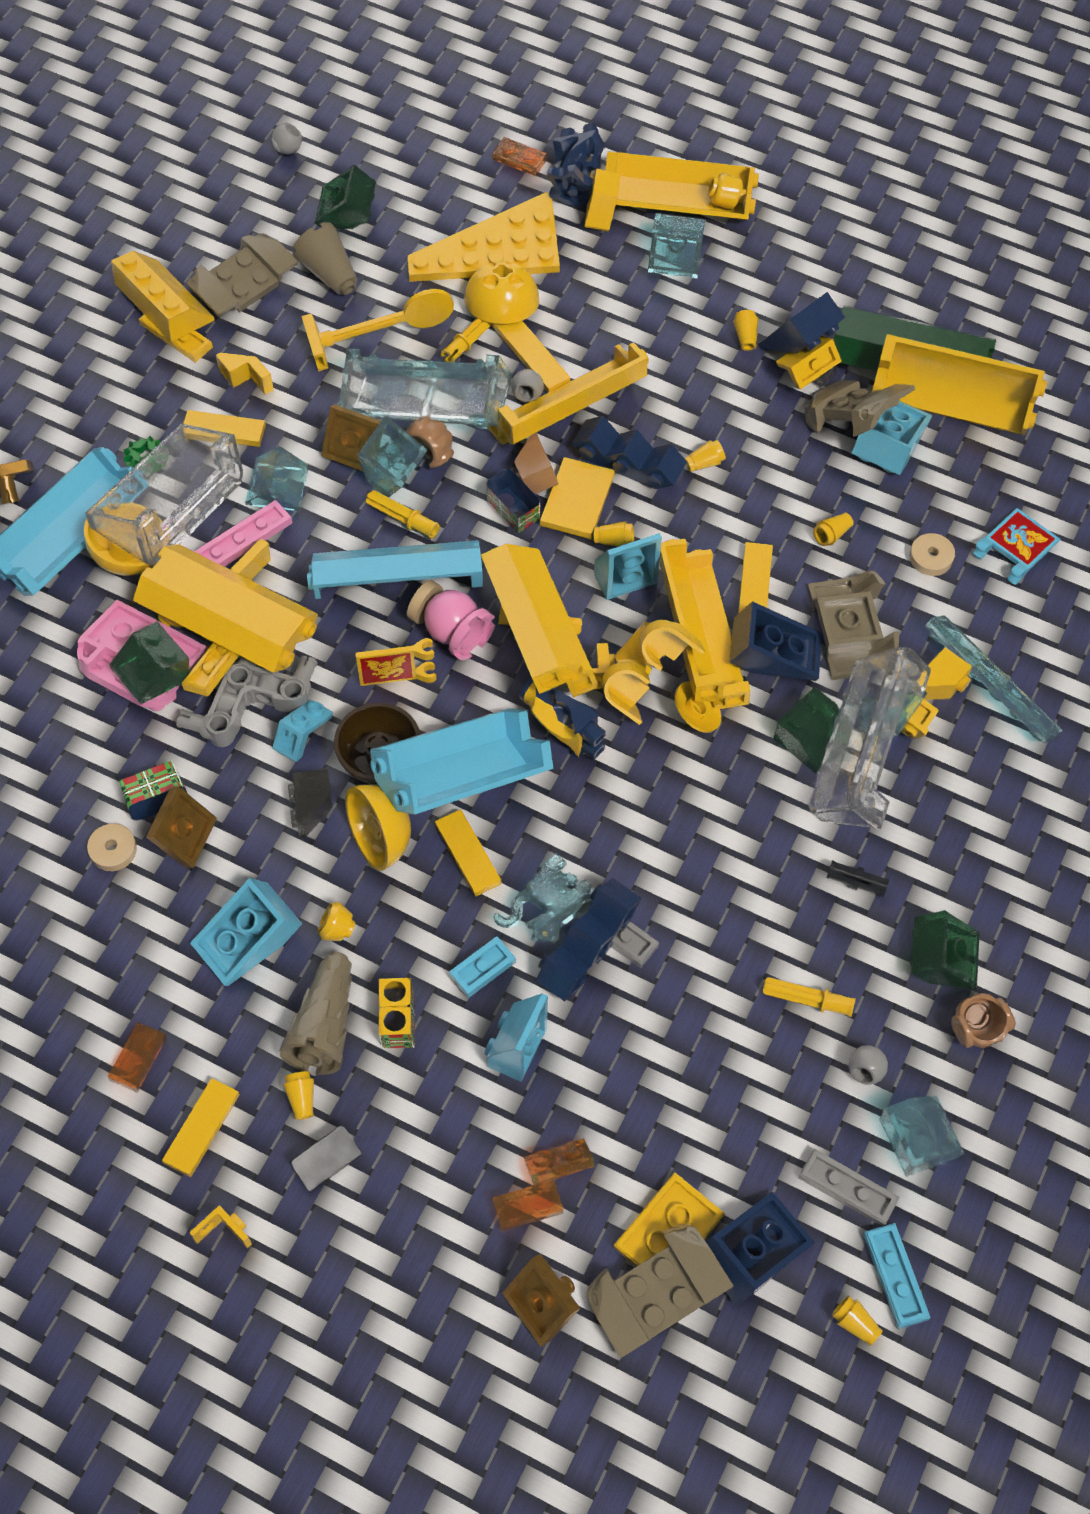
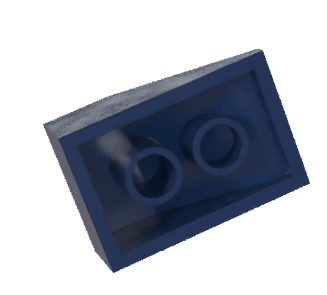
M826 292L758 345L761 349L799 353L805 347L810 351L822 342L819 339L820 336L825 334L828 338L840 329L838 323L846 317L829 293Z
M752 601L734 617L730 663L752 673L816 681L819 679L822 633Z
M771 1192L713 1235L706 1243L734 1287L727 1290L726 1293L738 1307L815 1242L774 1192Z

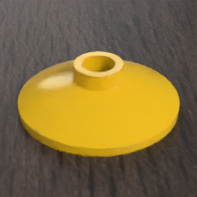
M690 681L683 682L677 687L675 691V704L686 723L703 733H710L716 730L721 723L720 709L715 708L711 701H705L704 703L695 701Z

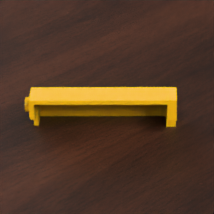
M607 151L605 170L621 173L616 205L747 220L749 219V214L754 215L756 199H751L752 188H757L759 173H754L755 167ZM721 173L740 178L743 182V189H746L743 203H738L732 210L713 205L711 197L708 196V189L712 178L718 177Z
M634 342L628 345V351H625L618 344L614 346V360L539 397L535 401L529 402L513 411L508 405L500 409L493 406L485 410L487 428L500 444L508 442L509 444H515L646 377L647 364L649 363L648 356Z
M686 539L667 540L661 543L659 564L674 622L681 624L702 642L706 651L702 655L688 645L682 652L694 700L700 703L711 701L713 706L718 709L748 705L751 693L749 682L743 681L740 667L730 663L732 637L712 567V550L698 549L687 553Z
M180 544L164 546L158 553L160 558L153 569L147 567L141 574L133 601L273 673L290 667L295 657L293 651L296 643L310 639L317 628L315 623L318 616L317 613Z
M504 544L481 554L539 694L564 683H567L573 698L599 687L540 550Z

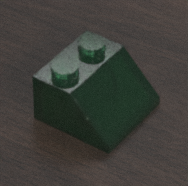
M356 165L351 166L322 187L314 224L321 226L320 223L330 222L335 228L352 230L360 224H365L371 216L370 210L375 197L376 181Z
M158 621L132 633L110 663L111 670L141 705L182 684L183 680L190 673L189 657Z
M814 687L777 722L773 739L817 774L854 738V733L838 705Z
M946 910L915 916L914 930L912 932L911 973L929 984L977 989L980 932Z

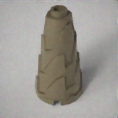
M334 952L321 961L310 989L307 988L299 1012L295 1013L287 1035L279 1050L281 1051L280 1057L287 1064L298 1070L308 1071L309 1066L317 1067L315 1074L328 1075L338 1072L342 1066L347 1034L345 1026L350 1005L348 998L352 976L350 975L352 963L343 953Z

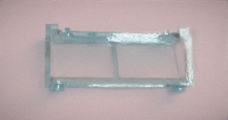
M347 348L339 406L378 420L414 422L419 417L427 415L431 420H439L450 424H469L480 429L498 426V409L504 407L512 379V373L500 355H486V362L482 359H477L476 363L379 359L376 354H371V357L360 356V349Z

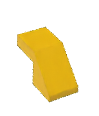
M596 169L592 195L587 204L585 228L609 232L618 198L621 173Z
M218 353L216 355L219 372L233 388L251 378L265 395L274 390L271 373L257 357Z

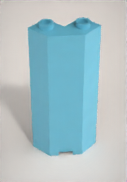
M99 447L91 450L0 534V578L4 581L7 578L11 579L16 585V590L24 596L35 595L86 547L84 542V525L88 516L95 509L110 503L132 504L149 488L144 482L143 474L131 466L121 468L116 462L117 458L114 453L107 448Z
M479 541L313 553L312 565H309V573H307L308 589H314L315 599H321V590L324 587L470 576L472 588L483 587Z
M510 708L370 750L372 759L371 769L374 773V779L389 798L396 811L409 814H418L553 769L550 741L532 739L527 710Z

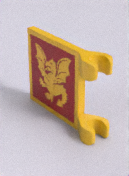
M425 638L413 646L357 652L356 661L360 686L413 679L426 683L435 682V673H425L428 670H434L435 664L428 661L415 668L414 657L422 660H432L434 658V651H424L423 649L433 647V641Z

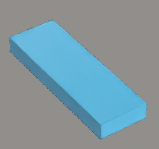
M893 1223L864 1232V1239L897 1329L928 1321L931 1317L896 1224Z

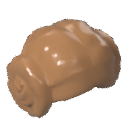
M427 415L421 416L412 422L405 431V435L407 437L412 436L429 459L428 467L430 469L442 466L454 454L451 448L452 434L447 430L446 425L442 421L431 420Z
M985 993L976 994L961 1001L956 1007V1015L951 1020V1026L957 1039L966 1048L975 1046L984 1049L992 1044L1002 1042L1007 1033L1012 1031L1016 1025L1015 1018L1005 1000L1002 998L996 999Z

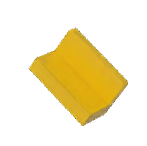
M820 336L819 339L822 342L812 350L808 351L805 347L799 353L789 352L776 361L778 367L788 370L795 388L801 390L842 361L833 339Z

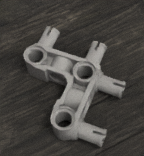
M301 656L294 675L290 676L279 672L273 673L267 669L257 667V664L242 657L240 661L229 668L218 683L220 686L208 714L203 716L182 709L179 713L182 716L177 717L176 725L179 728L199 732L203 738L209 739L217 747H226L234 741L242 725L241 718L246 706H249L251 703L258 702L273 706L278 711L292 713L308 702V695L311 690L309 681L317 666V661L309 657L306 662L307 656ZM239 680H246L242 683H236ZM293 694H299V696L294 698L289 697ZM220 727H225L222 731H215Z

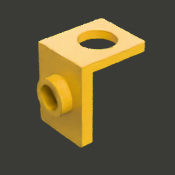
M220 1205L190 1231V1235L198 1244L216 1226L223 1222L246 1248L252 1245L249 1237L243 1231L247 1227L235 1213L229 1216Z

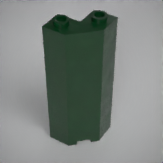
M846 305L843 306L841 311L846 318L838 323L840 329L836 331L834 338H831L842 360L840 363L878 371L887 334L991 359L996 345V339Z

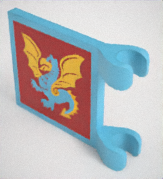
M1016 508L985 538L977 542L973 555L978 559H982L992 547L1016 564L1011 569V574L1007 580L1017 585L1025 574L1060 541V538Z

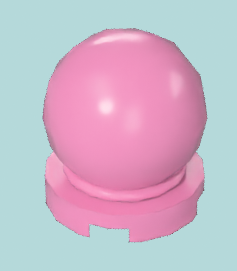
M445 590L436 594L427 603L424 612L425 627L432 638L442 644L449 645L450 653L462 661L472 657L469 652L477 645L482 648L495 629V624L491 622L495 616L486 609H478L476 603L469 595L457 590Z

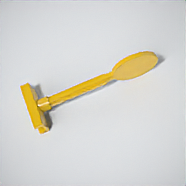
M429 289L413 295L406 302L403 311L332 332L328 330L320 333L312 314L302 316V320L318 371L328 369L325 348L335 345V342L405 321L417 328L434 327L450 317L454 309V302L446 291Z

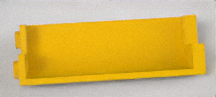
M887 334L872 392L883 390L894 384L914 385L915 390L899 399V401L924 412L1025 435L1028 428L1033 429L1037 413L1033 412L1034 404L1038 396L1043 397L1047 381L1043 380L1045 371Z

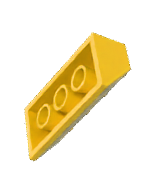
M130 251L111 260L115 285L171 342L214 321V316L157 259L136 251Z

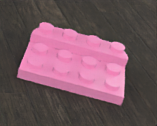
M116 600L80 636L77 657L79 670L87 678L139 706L147 707L152 711H160L165 705L176 699V690L182 685L183 680L209 647Z

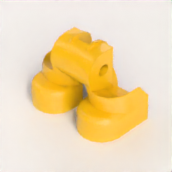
M656 620L650 623L643 622L615 654V659L618 663L609 667L603 675L602 687L606 700L640 725L642 719L635 704L649 689L651 665L660 671L663 668L660 662L662 656H668L675 661L688 645L704 655L706 651L702 642L679 623L668 620Z

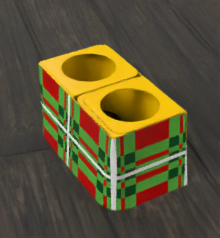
M411 978L379 979V1007H381L379 1009L380 1045L384 1048H414L415 995ZM406 989L403 999L397 1002L389 1001L384 996V990ZM391 1011L403 1013L406 1018L405 1026L399 1031L388 1030L384 1025V1018L387 1013Z

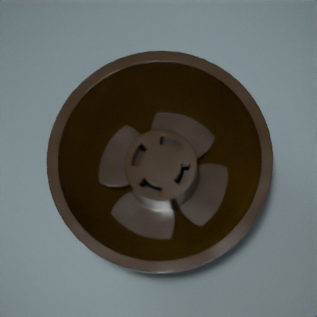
M370 703L355 708L341 720L334 736V749L340 764L351 776L362 782L378 784L374 779V773L371 769L372 759L370 750L421 734L414 718L404 709L388 703Z

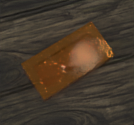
M503 137L493 151V160L537 176L547 161V153Z
M137 1022L109 1073L108 1079L138 1093L167 1038L165 1033Z
M584 1138L570 1141L548 1150H541L524 1157L527 1171L534 1186L595 1167L593 1156Z
M555 1180L493 1197V1204L501 1232L564 1213Z

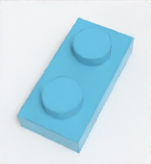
M496 936L449 971V976L467 998H470L515 964L516 957Z

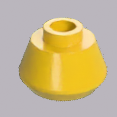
M338 901L330 903L324 911L318 926V935L321 940L342 941L344 937L349 938L356 922L352 920L353 914L342 903Z

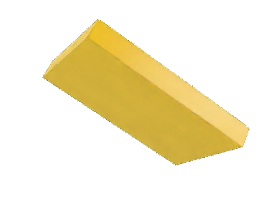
M564 457L556 477L559 484L553 486L540 519V526L592 539L594 527L597 526L615 476V470Z
M674 1172L617 1240L613 1248L637 1267L670 1246L662 1231L679 1225L690 1224L697 1229L705 1240L725 1216V1213Z

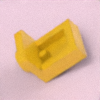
M608 643L597 644V668L592 670L599 687L595 689L603 688V675L609 667L615 664L614 653L609 654Z
M916 693L912 695L894 722L900 726V731L910 738L915 737L918 739L928 733L927 727L939 710Z

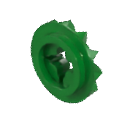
M139 436L137 441H129L128 448L124 449V462L126 466L136 468L142 474L158 470L165 463L167 457L166 449L160 439L154 440L151 436L147 439H142ZM148 449L149 454H146L141 461L140 453H144Z

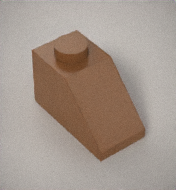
M537 433L531 435L514 461L518 470L515 474L537 494L559 483Z

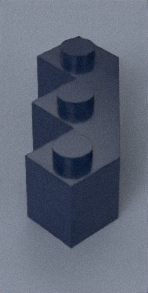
M603 415L585 420L572 441L580 455L587 461L615 470V473L653 489L674 486L687 463L672 444L653 448L638 430L619 434Z
M614 878L604 885L599 884L590 895V899L593 901L588 911L578 920L573 918L564 930L567 936L562 946L552 954L546 953L538 965L541 970L536 981L564 1002L582 987L588 979L586 977L587 972L595 963L599 964L613 945L612 941L620 928L622 930L626 928L642 900L640 896Z

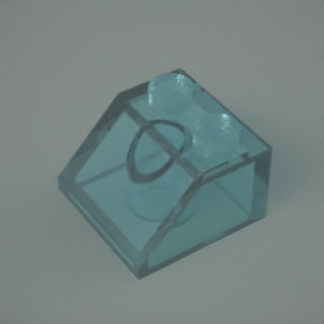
M656 213L648 272L697 278L705 219Z
M386 415L357 456L367 482L383 495L391 497L402 488L427 449Z
M937 1096L913 1097L884 1109L879 1119L906 1177L965 1154Z

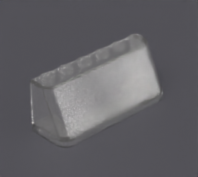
M181 423L85 512L90 528L140 561L155 566L160 560L158 553L164 546L181 544L240 485L243 478V468L234 434Z
M896 647L859 658L853 665L847 689L843 694L842 705L839 714L835 718L830 741L826 746L823 763L818 770L817 781L809 798V808L812 814L821 822L882 828L890 801L876 790L907 692L909 690L913 695H924L931 673V668L912 648Z

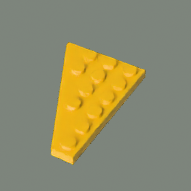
M549 192L536 196L408 255L409 282L471 278L479 268L496 261L515 263L524 268L529 274L560 272L553 203Z

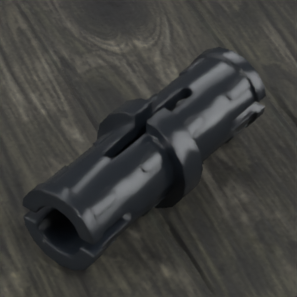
M833 860L826 877L851 885L853 890L857 891L859 888L884 897L889 883V879L864 872L862 867L855 869Z

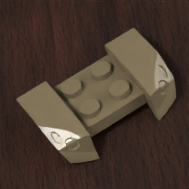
M267 234L247 235L241 238L239 252L210 271L200 265L195 270L194 276L188 280L187 286L218 317L232 308L240 313L277 288L282 275L298 265V260L277 239Z
M839 380L815 393L805 407L806 424L818 433L821 431L825 419L852 421L853 437L875 428L882 413L898 405V400L914 391L915 387L914 385L894 384L883 390L868 392L866 388L860 389L859 381Z
M867 571L848 578L807 585L812 607L817 609L827 647L825 657L831 680L870 675L891 666L898 654L899 631L883 637L873 599L878 598L882 588L886 585L875 571Z
M683 1224L662 1231L670 1246L614 1280L608 1267H606L588 1286L587 1297L591 1307L620 1359L701 1306L734 1287L712 1250L694 1226Z

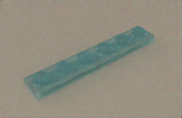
M945 615L929 620L925 627L931 632L932 638L973 666L970 675L975 680L982 682L990 690V695L997 701L1002 702L1009 709L1011 716L1021 721L1036 740L1046 743L1056 739L1063 732L1042 709Z

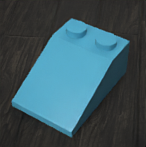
M899 401L898 405L882 413L875 428L858 435L852 454L865 462H872L881 466L889 473L900 475L933 415Z
M660 533L607 550L595 559L594 575L606 600L657 583L662 542Z
M249 878L190 944L224 986H229L282 947L299 929L302 922L267 882Z
M541 993L515 1002L509 1012H503L498 1023L500 1031L496 1039L491 1038L484 1052V1055L487 1056L488 1068L522 1082L547 1030V995Z

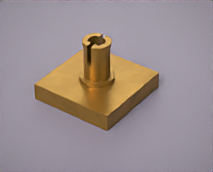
M336 404L332 405L329 410L321 456L366 473L372 472L383 421Z
M25 459L0 464L2 504L10 503V499L11 502L20 501L13 477H16L18 474L33 472L34 467L31 460Z
M171 786L146 838L183 867L194 868L217 817L182 788Z
M541 1254L533 1257L502 1292L540 1347L549 1343L580 1309L571 1296L575 1291L573 1281L568 1276L558 1278Z

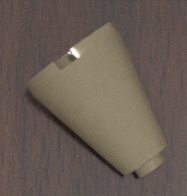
M330 222L320 223L322 228L315 230L312 227L298 238L293 246L296 251L292 252V255L338 295H348L355 290L358 279L337 229Z

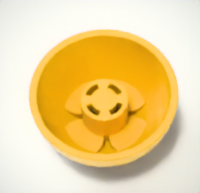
M496 261L482 266L472 275L465 289L464 303L472 315L483 321L495 324H511L523 321L536 312L539 306V292L534 279L524 268L512 262Z
M110 503L95 509L88 516L84 525V542L88 553L101 568L113 574L130 576L143 573L147 567L152 568L160 560L158 553L164 546H167V532L162 522L149 510L130 503Z
M358 785L349 788L346 793L345 804L353 837L367 862L374 869L383 871L394 865L406 851L411 836L409 814L396 811L389 798L379 786Z

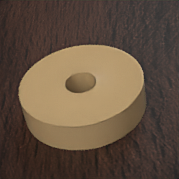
M934 533L919 536L913 542L910 551V561L913 567L920 573L929 576H938L946 573L951 568L955 558L953 544L946 537Z
M428 580L421 585L410 601L407 617L417 624H423L425 622L424 612L427 603L436 594L443 592V587L432 580Z
M106 824L91 834L87 850L92 862L99 869L118 871L133 861L137 852V844L132 832L127 827L120 824ZM110 845H117L114 850H107Z

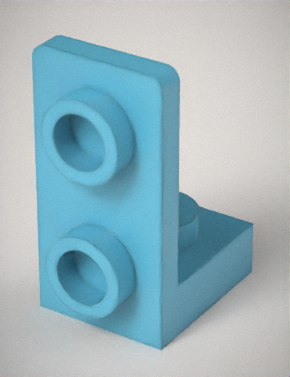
M309 700L279 721L273 749L295 762L303 756L308 734L330 720L333 716V711L327 709L319 702Z

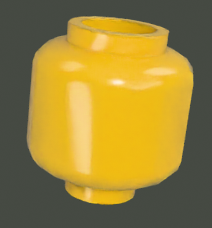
M726 173L713 177L708 189V196L711 197L712 204L728 210L734 209L738 203L742 204L746 195V189H743L742 180Z

